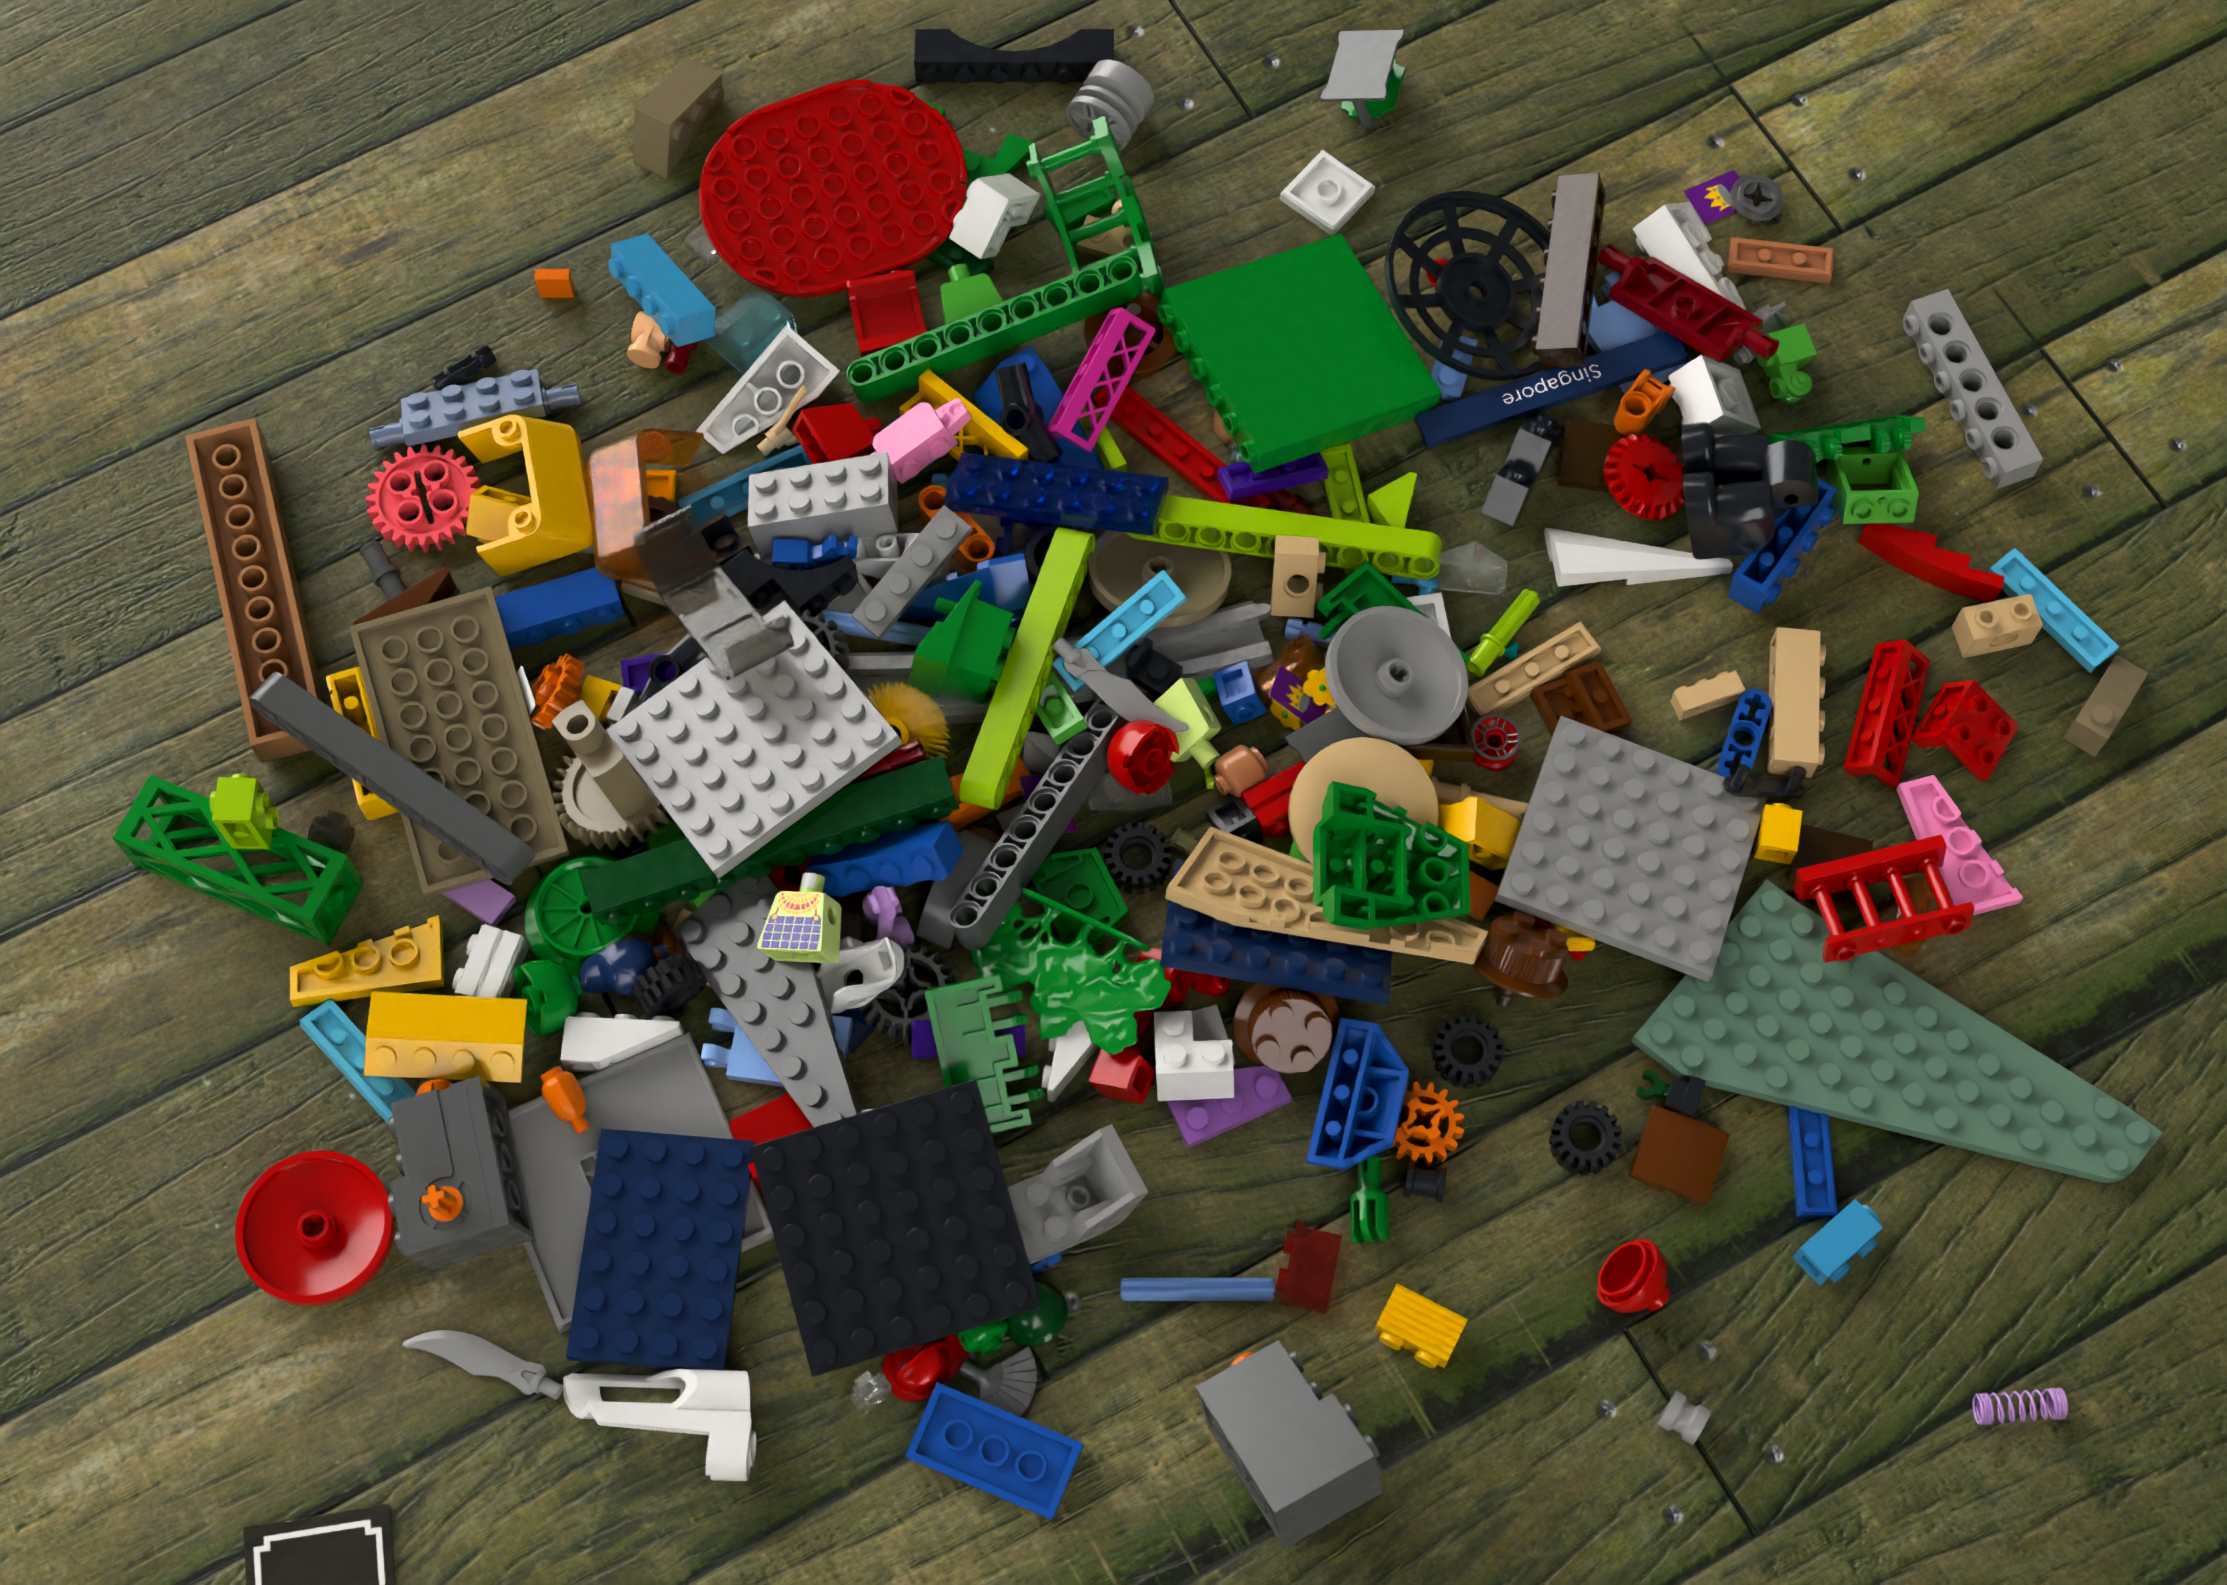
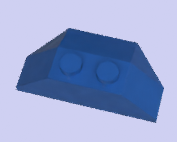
M1340 1018L1308 1150L1307 1164L1346 1170L1394 1145L1410 1072L1377 1023Z

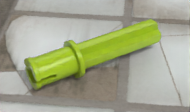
M1523 590L1490 632L1480 637V644L1469 657L1470 661L1466 665V670L1470 674L1482 677L1496 657L1503 656L1505 646L1540 604V599L1535 591Z

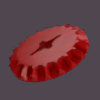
M1632 433L1625 438H1621L1610 448L1604 463L1605 480L1615 500L1631 514L1647 520L1665 519L1673 515L1685 503L1683 487L1685 465H1681L1678 461L1680 454H1673L1669 450L1670 444H1661L1658 436L1648 438L1646 433L1635 436ZM1646 469L1650 471V476L1654 478L1650 482L1646 480L1647 475L1643 473Z

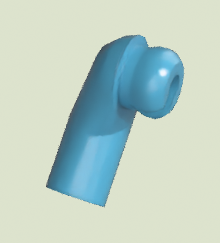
M1391 575V583L1414 584L1418 586L1419 596L1437 593V588L1440 587L1438 579L1435 577L1416 579Z

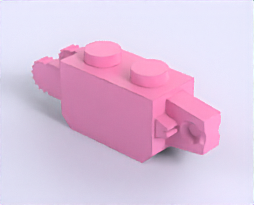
M959 398L950 401L936 410L929 403H919L875 435L872 445L876 451L872 454L888 452L896 479L903 484L957 445L958 442L954 435L972 419V416Z

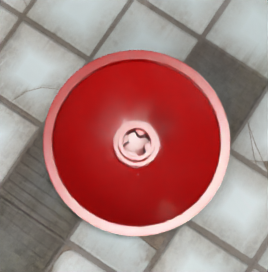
M308 1151L283 1159L270 1167L254 1182L239 1208L235 1226V1242L241 1264L249 1277L264 1292L282 1302L312 1307L343 1300L368 1284L381 1269L388 1257L395 1233V1217L388 1203L389 1193L382 1181L368 1166L358 1159L340 1152Z

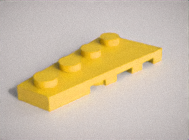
M440 915L428 918V923L412 929L408 925L394 930L395 935L373 942L371 938L357 943L358 947L340 954L338 951H334L290 967V1001L293 1007L325 1003L330 998L333 1001L371 997L372 992L401 993L444 987L443 923Z

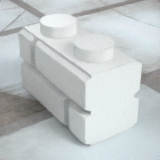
M486 924L482 925L478 935L473 934L469 939L466 950L469 958L465 968H459L455 973L452 985L453 989H455V995L509 998L514 987V969L517 966L523 965L529 950L526 939L520 934L506 930L502 931L499 928Z

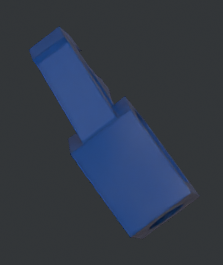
M830 535L820 545H815L809 540L773 539L772 566L785 570L804 571L830 565L846 555L852 560L857 555L858 536H850L849 541L839 542L836 540V535Z

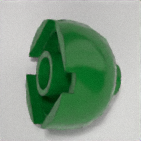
M544 959L529 961L514 969L513 981L516 999L520 997L527 999L526 1025L534 1036L539 1037L564 1029L565 1019L569 1016L575 1017L578 1010V998L582 997V987L579 979L576 976L571 977L569 971L558 962Z

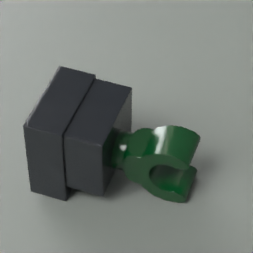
M1651 1070L1643 1071L1642 1079L1650 1081L1654 1087L1650 1090L1638 1087L1636 1091L1637 1097L1643 1100L1653 1098L1665 1099L1664 1109L1691 1118L1694 1117L1706 1080L1691 1075L1689 1083L1674 1078L1672 1085H1669L1661 1080L1657 1073Z

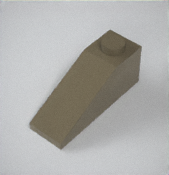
M2116 654L2063 739L2096 757L2126 712L2148 672Z

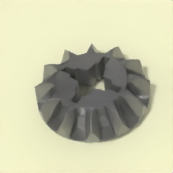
M1747 175L1738 179L1734 183L1729 195L1732 201L1731 209L1739 212L1740 219L1743 217L1751 219L1752 224L1757 221H1763L1767 224L1772 218L1778 217L1784 205V195L1781 188L1773 180L1762 175ZM1755 192H1758L1757 196L1759 197V202H1761L1758 207L1753 205V200L1751 199Z

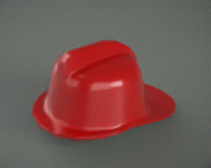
M951 1335L888 1354L883 1366L884 1382L889 1391L900 1400L909 1402L926 1400L932 1395L937 1382L944 1385L960 1371L963 1363L967 1360L969 1352L963 1349L956 1335Z

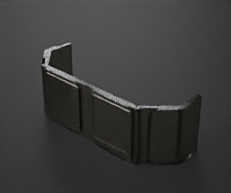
M691 505L632 533L638 557L649 578L654 583L659 596L727 681L795 646L784 615L766 623L718 566L699 530Z

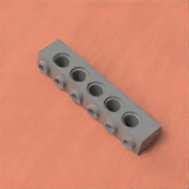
M1946 289L1911 301L1903 318L1904 329L1908 336L1913 337L1918 346L1921 361L1929 366L1934 376L1937 390L1946 397L1950 413L1954 420L1959 421L1962 426L1966 442L1970 449L1975 450L1979 457L1981 468L1986 478L1991 479L1995 488L1999 489L2033 477L2043 458L1950 291ZM1980 416H1984V417L1988 418L1989 420H1985V419H1983V418L1980 417ZM1996 444L2003 446L2005 449L1999 448Z

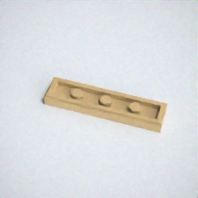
M1580 621L1469 686L1466 703L1478 719L1488 714H1499L1528 697L1534 688L1555 681L1567 674L1568 671L1599 655L1601 647Z

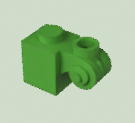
M1805 324L1768 333V336L1779 341L1778 350L1769 360L1766 361L1763 357L1756 354L1757 361L1763 367L1767 378H1771L1769 382L1771 395L1775 399L1780 398L1788 404L1799 402L1812 388L1810 376L1805 372L1797 371L1805 367L1817 355Z

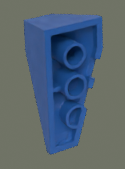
M1030 346L1003 360L996 369L1026 363L1034 401L1042 408L1044 413L1043 422L1048 426L1064 396L1033 347ZM994 370L973 394V399L985 415L1002 427L1000 415L1003 405ZM1020 411L1019 419L1020 422L1024 425L1025 417L1023 413ZM1077 420L1071 432L1086 440L1087 436ZM1054 437L1064 454L1056 462L1049 465L1077 485L1104 471V466L1094 448L1091 452H1086L1065 438L1056 439Z
M1024 553L986 560L977 564L978 570L960 576L956 571L945 575L946 580L939 585L932 587V585L928 584L898 621L920 623L944 622L949 615L934 611L938 596L958 603L972 584L978 580L982 582L978 600L1013 613L1009 626L1016 628V630L1019 629L1031 597Z

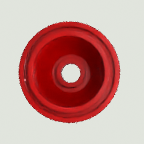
M1637 1239L1618 1247L1609 1255L1599 1272L1597 1285L1599 1300L1606 1307L1620 1313H1635L1646 1308L1649 1311L1660 1309L1670 1296V1288L1666 1284L1668 1271L1663 1253L1654 1243L1647 1239Z

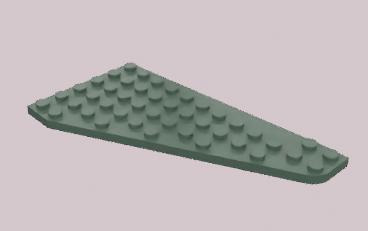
M1767 879L1728 924L1715 969L1709 982L1686 974L1631 1041L1680 1080L1689 1082L1692 1075L1706 1080L1705 1086L1786 1106H1795L1799 1109H1807L1819 1114L1824 1113L1831 1117L2102 1183H2113L2128 1177L2163 1133L2126 1105L1881 953L1873 951L1856 955L1853 959L1845 962L1836 960L1824 963L1822 954L1825 937L1830 936L1824 919L1795 901Z

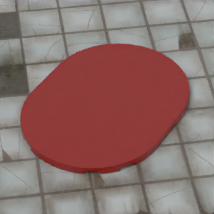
M866 79L840 81L761 107L730 125L715 146H712L705 160L699 187L700 215L706 235L719 257L743 279L764 290L785 296H825L846 290L847 281L889 274L894 270L905 269L920 262L937 250L951 234L954 228L952 226L954 217L963 209L967 190V165L960 141L948 121L935 107H930L927 103L916 97L915 93L894 84L890 86L870 82V80Z

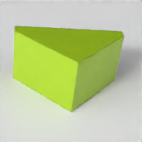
M1409 472L1368 495L1366 507L1368 515L1374 524L1399 528L1406 527L1417 473Z

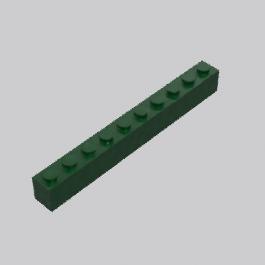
M942 755L841 788L719 879L688 838L582 872L592 914L602 925H617L625 922L629 916L641 912L654 913L663 909L664 905L678 900L681 902L694 900L702 892L712 889H728L734 886L736 881L748 877H765L773 869L785 865L790 867L798 866L805 863L808 858L819 854L831 855L843 850L844 846L849 844L872 842L878 839L880 834L892 830L905 831L913 828L917 822L929 818L933 820L945 818L952 811L960 809L948 768Z

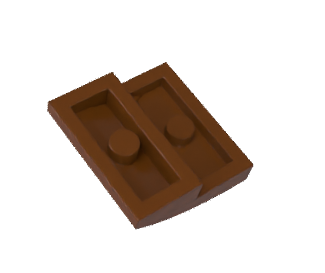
M1600 661L1570 670L1565 678L1534 688L1530 694L1551 736H1553L1560 716L1611 735L1631 725L1633 722Z
M1651 1106L1628 1176L1659 1192L1668 1190L1698 1206L1708 1205L1730 1134L1683 1114Z

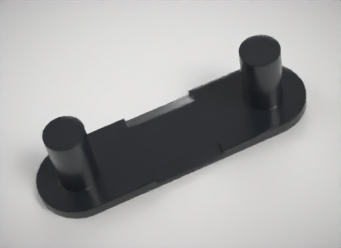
M1740 764L1735 775L1726 777L1722 783L1723 788L1728 793L1738 797L1800 799L1806 792L1802 782L1807 771L1801 766H1796L1790 778L1755 779L1748 777L1751 768L1745 764Z

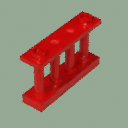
M1942 834L1797 869L1794 890L1798 900H1816L1830 933L1829 937H1825L1822 954L1824 963L1836 960L1845 962L1853 959L1856 955L1938 935H1956L1970 928L1975 909L1973 903L1969 902L1955 906L1939 870V867H1943L1947 849ZM1918 872L1923 873L1940 910L1919 915L1902 876ZM1881 881L1888 882L1903 919L1882 924L1866 885ZM1844 890L1852 891L1867 927L1845 932L1830 894Z

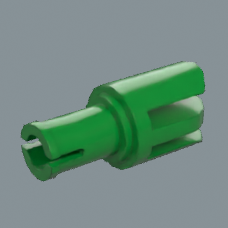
M1372 1156L1367 1161L1364 1160L1358 1163V1190L1350 1196L1352 1244H1361L1364 1240L1369 1243L1377 1242L1379 1238L1381 1241H1390L1389 1196L1381 1190L1382 1159L1377 1156Z

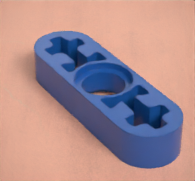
M1749 689L1740 696L1715 773L1724 778L1731 776L1729 774V767L1733 762L1734 756L1741 757L1739 765L1745 764L1752 771L1772 706L1770 697L1762 690ZM1751 701L1758 703V710L1752 722L1746 720ZM1738 731L1748 732L1753 737V744L1750 746L1737 744L1734 740V734Z

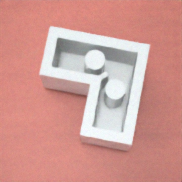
M1011 174L977 178L967 190L966 196L968 198L963 209L953 219L954 223L952 226L954 228L949 238L979 259L995 257L1010 227L1027 224L1041 194Z
M1192 1011L1154 1012L1158 1101L1234 1098L1232 1040L1193 1041Z

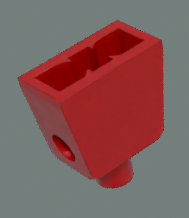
M850 403L803 409L792 429L813 464L870 455L874 448L872 443L875 435L883 430L882 424L877 417L863 420L856 407Z

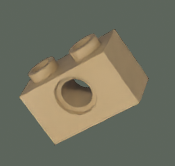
M1276 535L1271 592L1272 616L1314 618L1315 604L1319 603L1323 594V583H1317V573L1324 574L1326 552H1319V538ZM1302 575L1304 578L1295 579L1292 576Z
M2026 594L1964 607L1954 621L1952 629L1962 657L1967 658L2032 644L2043 624L2032 595Z

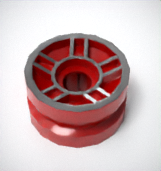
M1488 714L1481 717L1471 730L1476 750L1473 763L1479 768L1482 766L1490 769L1489 772L1504 770L1517 757L1521 744V731L1517 724L1507 716ZM1488 739L1490 740V742L1495 743L1500 741L1501 745L1498 747H1492L1491 745H1489Z

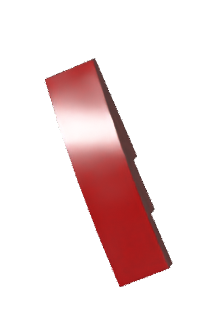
M1885 523L1864 524L1858 537V543L1886 562L1922 581L1955 594L1987 603L1995 601L2003 588V575L1969 568L1971 555L1935 548L1937 535Z

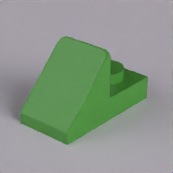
M1054 671L1051 672L1036 708V713L1058 746L1089 726Z

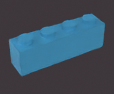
M649 234L611 243V258L608 261L611 275L619 280L626 288L629 296L635 298L643 307L645 314L658 324L662 333L668 336L677 347L715 336L716 308Z

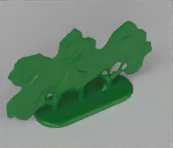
M1021 888L1024 896L1044 907V913L1036 917H1025L1022 913V906L1016 901L989 942L979 949L971 950L973 963L978 968L977 978L999 973L1003 991L999 992H1007L1026 981L1033 983L1035 990L1029 999L1033 1012L1040 1017L1038 1030L1041 1040L1065 1036L1075 1022L1082 1020L1089 1032L1090 1042L1096 1044L1109 1054H1118L1125 1047L1134 1045L1138 1040V1025L1133 1016L1134 1013L1160 1008L1172 986L1171 982L1165 979V970L1160 967V960L1148 959L1138 963L1127 962L1123 952L1126 945L1142 952H1149L1151 948L1119 930L1036 892ZM1058 915L1065 916L1082 924L1076 940L1069 945L1057 942L1051 934L1050 924ZM1017 919L1024 921L1021 926L1014 927V922ZM1038 924L1041 925V929L1034 937L1027 940L1021 939L1020 933L1030 925L1036 929ZM1093 929L1117 941L1115 947L1104 956L1096 954L1092 946L1088 945L1086 938L1090 930ZM1044 932H1047L1048 941L1044 944L1040 937ZM1117 961L1121 964V969L1119 973L1114 974L1112 970Z

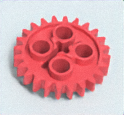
M422 444L420 453L415 454L411 446L407 449L408 456L404 458L399 453H394L396 459L394 464L384 460L382 463L386 471L385 473L374 471L373 474L378 483L368 484L372 495L366 496V501L370 507L367 509L371 520H373L372 523L377 532L381 531L385 541L392 539L396 548L401 547L406 542L409 552H413L418 544L421 545L423 552L427 553L430 544H435L436 548L440 551L442 550L443 540H447L454 545L456 544L454 534L458 533L466 536L464 525L467 524L470 495L481 488L482 485L479 478L476 477L477 474L472 465L468 466L464 456L457 458L453 449H450L443 455L440 445H437L431 453L428 452L426 444ZM417 473L421 474V479L427 492L426 496L434 517V523L432 524L428 522L423 499L415 479ZM437 476H443L438 481H432ZM409 486L404 491H398L401 487ZM452 505L450 509L440 511L443 507ZM411 516H418L412 521H406Z

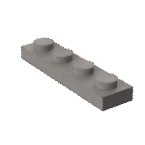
M943 505L851 616L881 640L973 531L972 527Z

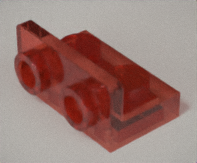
M1297 1220L1296 1230H1287L1283 1253L1290 1254L1288 1269L1281 1267L1279 1269L1275 1291L1283 1292L1280 1304L1326 1314L1342 1235L1305 1228V1222Z

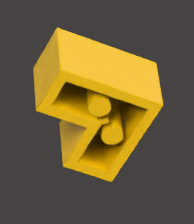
M1467 797L1463 802L1452 805H1438L1437 827L1468 843L1470 860L1492 871L1506 868L1522 821L1509 815L1508 811L1498 809L1486 803V800L1481 797Z

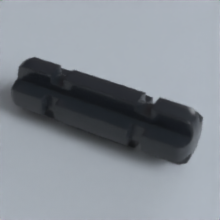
M483 345L474 351L475 355L468 354L446 368L447 372L440 371L431 377L432 385L438 391L454 383L456 385L461 384L481 371L480 367L487 368L496 362L493 351L487 345Z

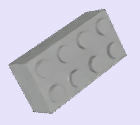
M888 452L749 475L748 528L758 554L772 553L773 539L809 540L815 545H820L830 535H836V540L843 542L845 540L849 541L850 536H858V538L863 539L898 533L897 479Z

